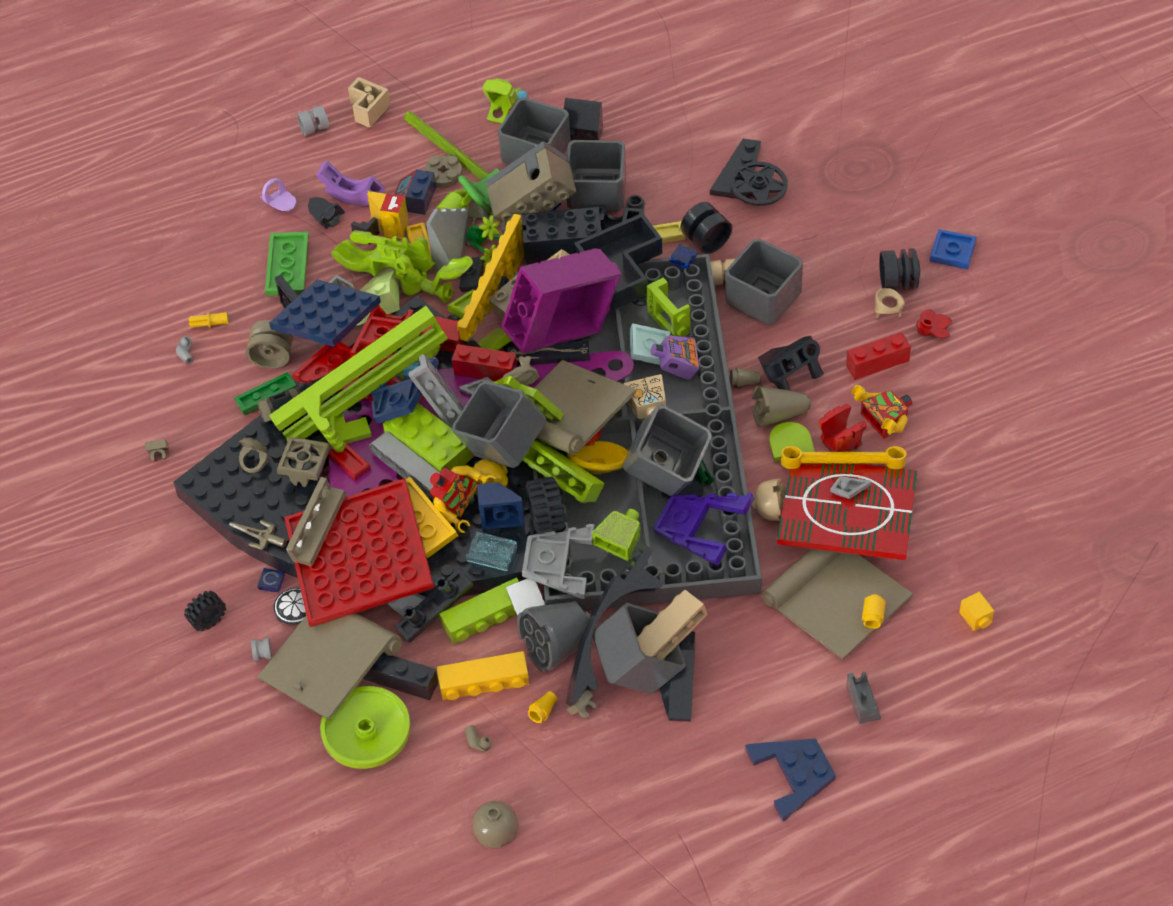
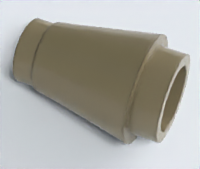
M738 367L730 370V385L741 387L760 383V372Z

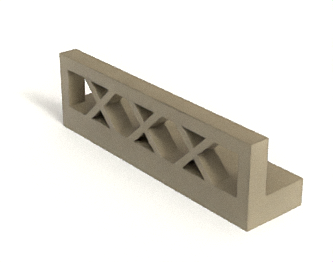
M320 478L286 548L293 562L313 566L344 501L345 491L331 487L327 478Z

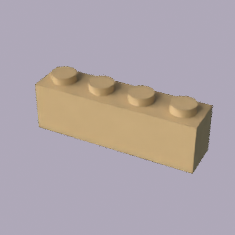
M686 590L675 596L672 603L665 610L660 611L657 618L650 625L644 627L641 634L637 637L644 654L663 660L708 615L704 604Z

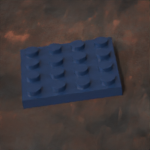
M316 280L270 321L269 324L272 330L334 347L379 305L381 300L379 295Z

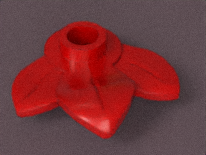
M931 309L925 310L920 314V319L916 323L917 332L923 336H930L932 334L938 338L950 337V333L946 328L950 326L952 320L944 314L936 315Z

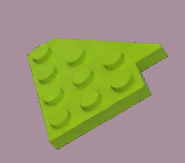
M507 376L493 382L522 390L545 415L547 420H562L564 413L537 389L520 384L512 376Z

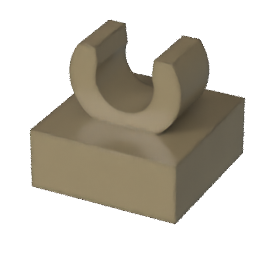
M167 440L145 442L146 451L150 453L152 461H156L155 454L158 452L162 453L163 459L167 458V454L164 451L169 449Z
M587 689L584 690L577 703L568 706L566 710L571 715L579 712L582 718L589 717L590 714L586 712L585 707L587 706L591 710L596 708V704L593 701H589L593 694Z

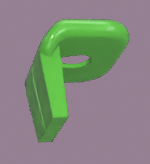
M498 168L480 182H471L464 175H460L458 180L472 199L488 214H493L486 181L500 172Z

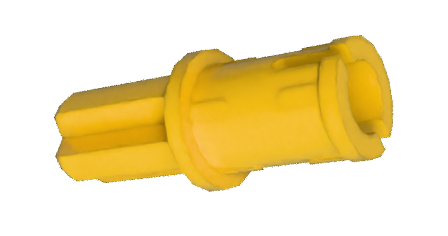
M207 312V315L189 317L191 328L203 326L211 328L214 325L229 324L227 312L215 314Z

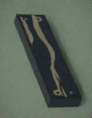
M588 341L556 343L552 346L523 354L517 346L508 347V352L516 353L517 366H521L519 356L521 355L523 357H531L530 365L560 363L562 360L566 362L590 360Z

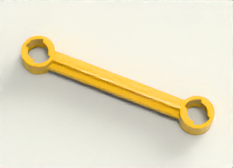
M787 446L781 451V465L787 469H796L801 466V463H885L891 469H901L905 466L907 453L898 446L889 447L886 452H802L798 447Z

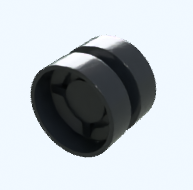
M701 202L693 206L685 214L680 225L681 232L704 254L716 252L724 246L730 238L733 229L732 224L709 202Z

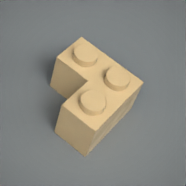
M360 77L348 87L355 122L371 128L391 105L389 90Z

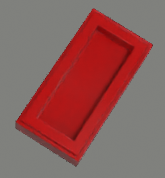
M345 443L346 448L339 453L332 449L328 453L329 458L353 480L356 481L371 470L370 464L348 444Z

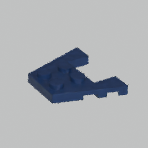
M435 356L428 358L436 369L439 364ZM411 379L387 386V382L379 385L377 389L370 393L373 396V401L371 402L373 418L377 423H381L412 413L422 393Z
M816 738L745 745V750L753 766L776 758L794 792L774 800V806L782 822L786 821L795 810L803 807L807 800L812 796L815 797L836 778Z

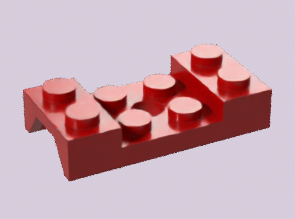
M377 305L371 311L350 352L351 358L412 316L413 310L409 309L403 317L387 315L380 305ZM396 351L391 353L389 356H387L371 368H375L381 363H383L385 360L393 356L396 353Z

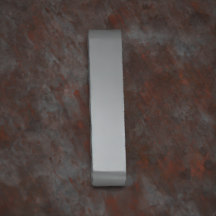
M387 431L370 444V449L380 460L403 478L411 477L422 492L434 501V498L430 495V490L433 487V484L430 483V477L436 472L440 474L439 471Z

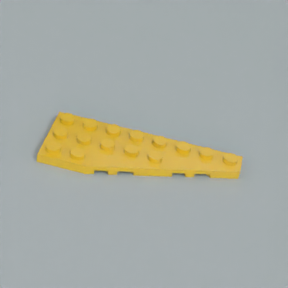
M513 214L511 220L507 222L504 235L500 236L499 245L493 250L491 261L486 264L485 274L480 277L478 288L473 291L471 302L465 307L464 316L457 325L460 340L469 341L477 330L478 323L484 321V314L488 315L492 310L488 299L497 292L501 277L506 276L509 280L514 278V273H517L525 257L521 215Z

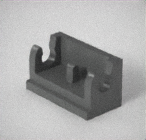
M862 672V676L855 679L854 673L847 674L846 687L859 724L881 719L866 672Z

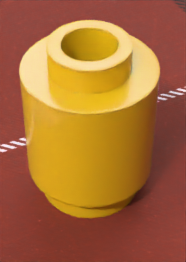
M872 594L864 599L862 620L863 624L868 628H879L884 622L886 601L881 596Z

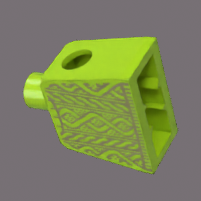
M628 509L625 515L613 511L592 532L593 545L629 561L641 534L640 523L637 521L639 513L634 509Z

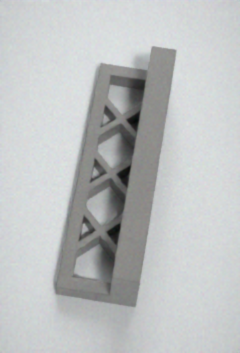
M422 354L419 356L421 365L410 371L409 377L442 421L452 428L464 406L426 355Z

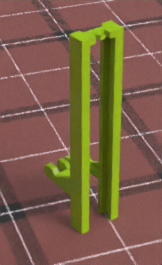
M425 306L269 416L279 431L308 413L307 416L282 432L287 441L289 437L305 439L319 429L333 449L339 453L346 448V445L336 432V417L377 389L379 385L384 384L417 361L419 356L427 354L448 338L434 315ZM430 326L433 327L427 332H425L423 335L415 339L413 342L405 346L403 349L395 353L393 356L385 360L383 363L375 367L373 370L365 374L363 377L355 381L353 384L345 388L343 391H341L340 393H338L330 400L321 405V402L329 398L331 395L339 391L341 388L349 384L351 381L359 377L361 374L369 370L371 367L379 363L381 360L389 356L391 353L399 349L401 346L409 342L411 339L419 335L421 332H423Z

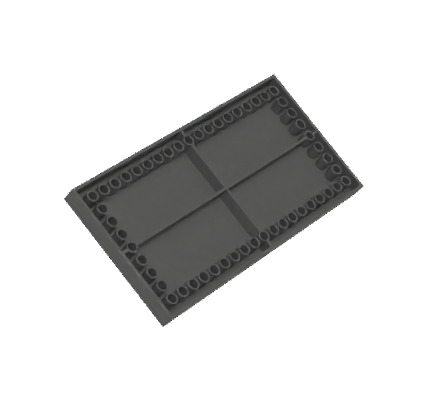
M709 254L645 261L637 266L647 278V285L664 277L668 282V299L677 309L687 304L690 306V334L686 337L695 338L699 370L690 380L662 370L658 364L632 359L634 363L633 371L629 376L618 382L624 384L661 374L666 406L706 427L712 435L702 460L714 481L708 486L707 484L703 486L704 492L701 497H706L707 494L727 496L728 493L746 496L748 491ZM630 302L614 310L610 307L600 333L568 342L588 341L589 353L622 351L631 357L630 327L632 323L663 329L648 314L647 305L637 306ZM665 311L661 312L660 314L671 325L670 316ZM612 360L608 364V368L613 371H618L623 367L622 362L619 360ZM602 369L592 371L601 376H606L605 371ZM627 402L601 429L602 433L597 440L618 444L629 451L645 418H637ZM551 446L568 458L567 452ZM624 468L604 474L589 472L605 483L596 502H579L575 499V496L559 487L565 514V526L563 529L554 530L555 533L568 531V528L576 527V529L586 528L588 524H594L596 529L613 511L625 515L628 509H634L639 513L637 521L640 523L641 534L633 553L645 546L654 550L643 569L664 583L662 587L655 592H637L622 596L608 608L622 607L625 603L645 605L672 602L674 597L681 594L684 590L697 599L761 593L762 577L750 508L746 515L709 508L694 537L726 545L727 550L719 565L716 566L655 533L653 527L670 498H662V491L625 472ZM533 469L534 480L538 479V475L539 479L545 478L543 474L539 471L537 474V470ZM695 473V476H694L693 479H694L695 481H697V482H700V480L698 479V477H697V475H696V473ZM570 543L565 576L587 578L585 599L544 585L546 605L576 601L583 611L594 610L610 579L619 576L626 566L629 567L633 560L630 557L629 561H626L593 544Z

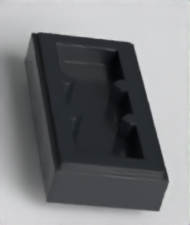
M482 256L471 258L473 261L472 265L461 276L459 285L461 292L471 291L472 289L477 290L479 279L484 270L485 261L480 259Z

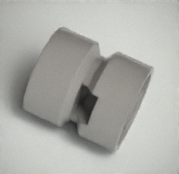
M321 105L312 108L310 112L306 110L297 113V120L304 136L315 133V129L321 131L329 128L327 115Z

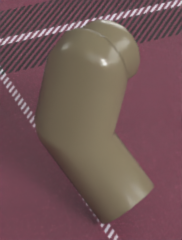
M469 725L465 728L468 744L471 748L481 752L490 749L492 740L489 737H478L474 725Z

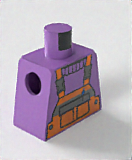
M669 335L666 336L660 345L655 343L652 345L651 355L659 357L662 370L690 380L699 370L695 338Z

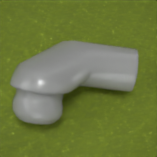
M184 336L177 345L176 353L186 364H191L194 360L193 356L189 353L192 341L189 337Z

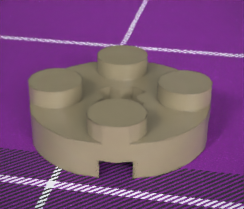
M454 155L432 156L428 159L425 171L434 172L437 188H448L453 186L454 182L462 175V166Z

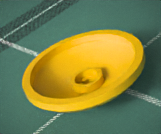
M597 440L593 446H583L578 453L574 455L567 453V456L571 461L588 472L604 474L623 468L622 464L628 454V450L615 443Z

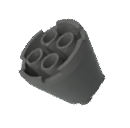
M576 601L532 606L518 614L517 628L519 637L525 640L526 647L530 651L527 656L539 670L545 672L556 668L578 650L591 616L587 611L584 612Z

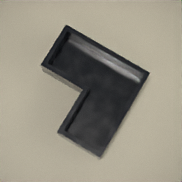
M643 213L574 243L575 253L579 254L580 252L596 248L601 249L611 262L618 265L621 280L616 287L610 304L613 310L647 295V278L637 265L663 254L662 237Z

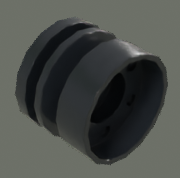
M909 248L908 255L905 249H901L899 258H897L894 250L880 251L879 271L882 288H890L897 291L899 282H901L903 289L908 290L910 282L911 289H918L920 263L915 248Z

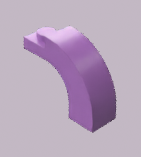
M328 161L322 163L316 174V177L326 185L324 191L337 200L348 204L367 206L369 205L368 191L383 193L385 187L373 176L364 180H353L341 174Z

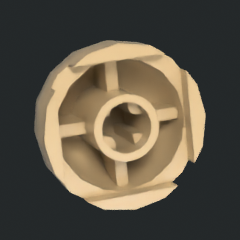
M780 478L761 483L756 489L755 499L752 503L753 508L758 510L760 516L769 521L781 520L786 493L783 483L779 484Z

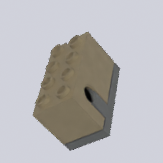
M544 141L486 181L493 216L503 223L510 221L513 214L521 215L522 213L549 211L576 193L568 156Z

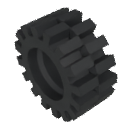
M204 591L203 595L200 593L197 595L198 598H193V602L188 603V608H185L184 616L197 631H204L205 628L209 630L211 625L214 627L217 621L220 622L222 620L220 617L225 615L224 611L227 609L225 607L226 604L215 592Z

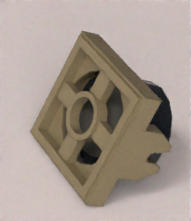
M289 437L277 467V473L289 476L290 481L294 485L301 483L303 487L316 480L318 481L330 450V444Z

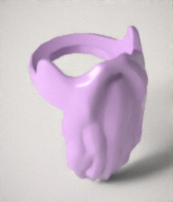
M278 178L267 181L262 189V196L260 198L277 210L288 212L294 209L296 198L286 191L283 181ZM278 183L279 190L269 196L268 189L270 185Z

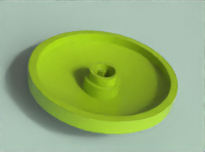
M375 686L355 688L330 720L322 716L320 725L322 741L330 756L345 766L358 769L378 767L395 758L405 747L411 729L409 713L403 701L391 691Z

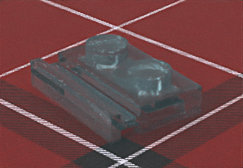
M476 532L469 548L470 551L466 555V560L508 571V566L511 564L518 547L517 541Z

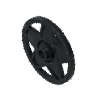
M767 162L746 163L737 168L731 177V190L733 194L742 202L750 205L766 206L779 201L787 191L788 181L784 172L777 166ZM752 167H763L758 172L750 169ZM774 172L781 177L783 182L773 179ZM739 174L744 181L735 186V180ZM780 192L777 196L768 199L769 193ZM752 194L755 200L746 198L743 195Z

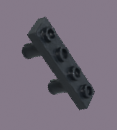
M460 568L447 579L443 576L438 577L435 581L437 588L415 608L406 606L403 609L402 614L404 618L395 627L409 643L440 617V613L450 608L474 586Z

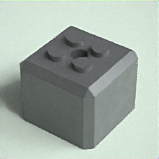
M525 97L517 100L497 130L500 159L502 163L508 165L543 141L563 154L568 148V143L571 142L567 110Z
M573 140L568 143L567 156L576 193L567 199V207L569 209L586 208L587 204L606 206V211H619L624 208L626 185L625 144L622 141Z
M760 238L753 239L725 271L726 303L768 325L775 324L802 292V259Z
M484 381L478 385L454 422L452 431L476 457L514 468L519 466L546 423V417L522 390Z
M665 405L656 406L642 421L622 464L625 472L670 496L677 495L693 480L712 438L711 432L706 427ZM655 454H661L664 457V462H658L655 459Z
M625 603L595 628L593 639L607 682L653 694L684 669L686 664L679 644L663 660L645 655L640 648L637 637L641 634L644 627L650 625L657 618L659 612Z

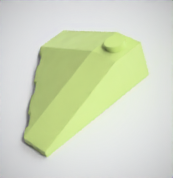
M390 267L381 270L360 289L363 292L379 295L381 300L379 305L386 314L400 310L399 280L395 278V269ZM370 313L356 326L366 323Z

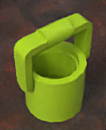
M465 189L456 190L448 193L436 208L441 209V211L442 208H449L451 210L452 208L468 209V204L472 197Z

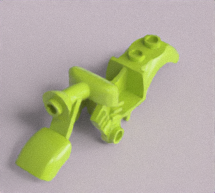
M358 230L350 234L351 241L348 239L344 240L331 251L333 258L344 268L351 271L368 272L376 276L383 268H394L396 271L395 278L400 280L401 288L405 295L412 296L423 290L438 296L444 303L450 301L454 290L450 282L441 284L443 279L452 280L460 277L473 263L469 256L453 258L447 267L443 266L437 272L434 281L428 280L427 270L435 262H432V257L430 258L428 241L425 238H418L413 243H408L406 237H403V242L398 241L397 236L390 239ZM353 242L367 245L374 243L377 244V247L374 250L367 251L360 249Z

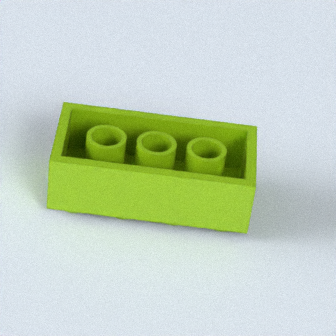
M417 403L412 413L383 423L384 432L387 431L440 473L444 468L452 470L453 467L463 466L473 458L472 452L453 433L452 428L419 403Z

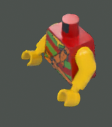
M860 385L854 386L850 393L855 395L854 399L856 401L861 400L860 414L883 439L892 433L903 432L908 422V407L913 404L909 395L906 394L898 398L892 391L869 393Z
M467 465L456 466L452 470L444 468L440 474L436 472L430 477V483L433 484L430 495L434 498L435 508L439 510L450 524H455L456 531L461 533L465 532L460 529V524L463 522L468 527H470L468 521L459 520L456 517L460 518L478 489L477 484H480L478 480H481L483 484L490 477L496 480L493 475H483L481 471Z

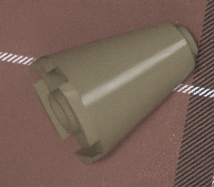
M756 386L752 395V399H756V406H752L754 420L757 425L763 427L806 414L811 407V400L805 393L767 386Z

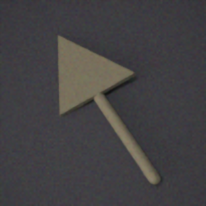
M476 202L468 208L469 218H473L471 225L475 226L476 219H482L483 217L488 219L486 211ZM468 239L466 241L467 246L470 245V241H468Z

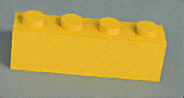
M524 651L437 666L442 700H455L459 697L477 696L481 693L499 692L503 689L521 688L529 685Z

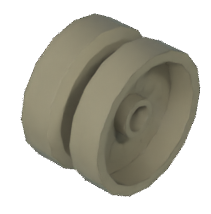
M272 320L258 321L250 328L249 341L246 348L247 358L253 364L266 369L283 367L290 358L293 335L272 330L269 324Z

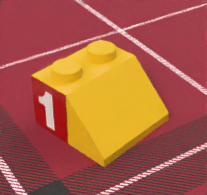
M368 191L367 196L371 218H377L379 230L385 237L393 238L397 236L398 239H402L406 232L405 227L409 224L405 196Z

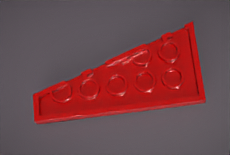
M341 341L334 347L325 345L292 374L293 379L307 383L329 374L351 358L350 352L352 349ZM370 368L337 392L340 393L374 368ZM394 376L388 380L387 386L402 381ZM369 393L362 399L372 402L373 396ZM423 395L418 401L419 404L424 401Z

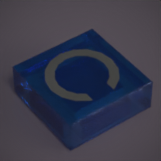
M264 568L257 585L258 589L279 593L285 577L284 571Z

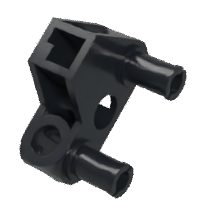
M812 336L802 337L788 346L772 348L758 357L769 382L775 384L778 389L791 391L786 380L787 376L806 364L812 379H817L824 375L818 362L820 345L817 341L813 340Z

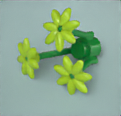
M493 215L489 217V220L483 217V225H471L467 231V239L470 241V246L476 247L484 253V256L480 258L485 261L484 267L491 261L496 245L493 244L489 250L488 248L484 249L479 244L483 243L487 237L493 240V238L500 239L501 236L498 235L499 231L496 229L500 222H494Z

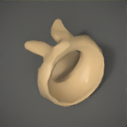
M890 288L879 289L875 297L876 318L878 319L880 314L899 313V317H901V311L905 305L902 296ZM887 297L894 298L897 301V306L893 308L887 307L882 303V300Z

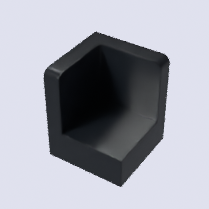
M375 217L368 223L364 221L361 224L354 221L351 223L352 232L355 230L365 231L375 236L380 233L378 220Z

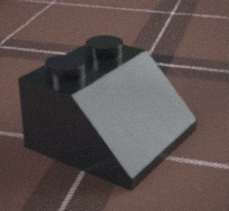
M565 98L564 110H567L569 114L571 141L600 140L603 131L602 102Z

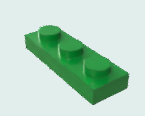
M286 372L234 397V400L245 416L259 409L257 401L286 390L295 389L297 385L290 374Z

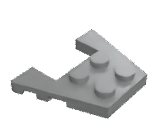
M588 524L586 528L576 529V527L568 528V531L559 533L551 531L528 536L522 576L575 597L585 599L587 578L565 576L570 543L592 545V532L595 530L594 524Z

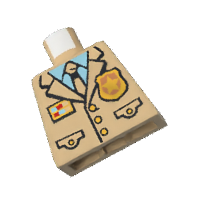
M661 374L624 383V385L636 389V393L628 401V404L637 418H646L656 406H666Z

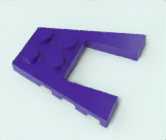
M728 493L727 496L707 494L706 497L674 495L670 497L653 530L659 536L718 566L727 550L724 543L695 538L696 531L709 508L746 515L755 498L752 493H747L746 496H738L737 493Z

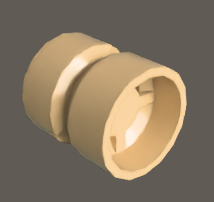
M736 258L726 259L724 263L720 260L710 261L714 286L723 285L725 282L724 270H727Z

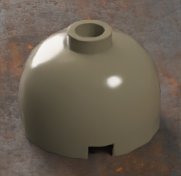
M490 801L484 803L476 810L473 816L472 828L477 841L481 845L497 849L501 848V845L507 842L509 844L514 840L518 832V821L514 810L508 804L501 801Z

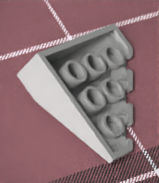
M436 208L426 222L432 262H435L433 265L435 275L443 266L447 267L451 259L465 256L467 231L470 222L467 208H452V210L442 208V211Z

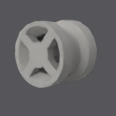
M269 637L264 638L262 641L257 639L251 640L254 661H259L260 658L272 659Z

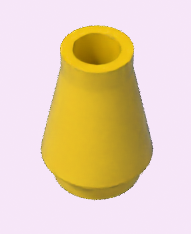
M548 691L532 703L528 710L530 719L536 723L546 721L558 700L557 696L553 692Z

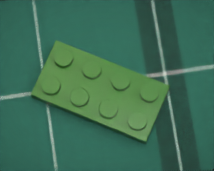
M308 232L270 233L265 284L266 296H279L275 277L280 274L297 295L305 291L309 246Z

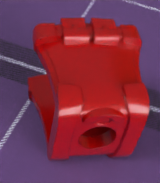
M848 404L835 407L832 411L830 410L824 414V417L818 421V426L822 431L821 441L830 452H849L863 444L861 439L863 431L867 429V423L861 421L847 429V420L851 411V406Z

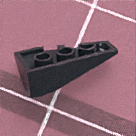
M693 631L679 643L686 666L659 688L668 721L691 722L695 661V632Z

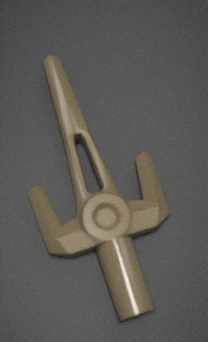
M260 520L261 524L268 527L266 530L255 529L233 522L229 523L230 526L260 540V544L250 542L249 546L263 550L267 548L269 542L281 547H285L287 543L286 539L273 535L275 527L274 524ZM248 530H252V531L258 532L259 534L256 535V534H254V533H252V532H249Z

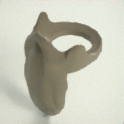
M521 355L519 356L521 366L506 373L502 378L512 376L520 384L528 386L534 383L540 375H538L536 368L530 366L531 357H523Z
M243 438L239 441L244 446L239 455V463L244 471L256 473L269 463L267 448L256 439ZM251 451H257L260 458L259 464L253 469L247 468L244 464V458Z

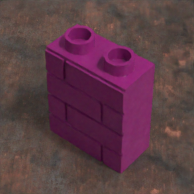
M596 248L580 252L579 254L563 256L560 259L555 258L542 261L540 264L534 263L520 267L516 279L517 283L514 285L501 328L522 354L549 347L556 343H564L600 333L605 317L609 313L616 287L621 280L618 265L611 262L601 249Z

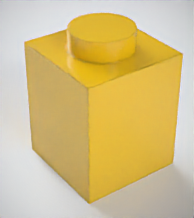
M979 591L961 600L959 613L972 630L976 631L980 628H987L992 623L994 610Z

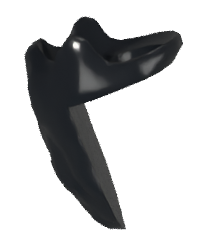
M320 197L309 199L308 209L310 214L325 229L338 224L340 216L345 213L337 203L332 204Z

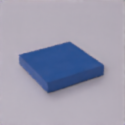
M938 229L930 262L968 269L977 237Z

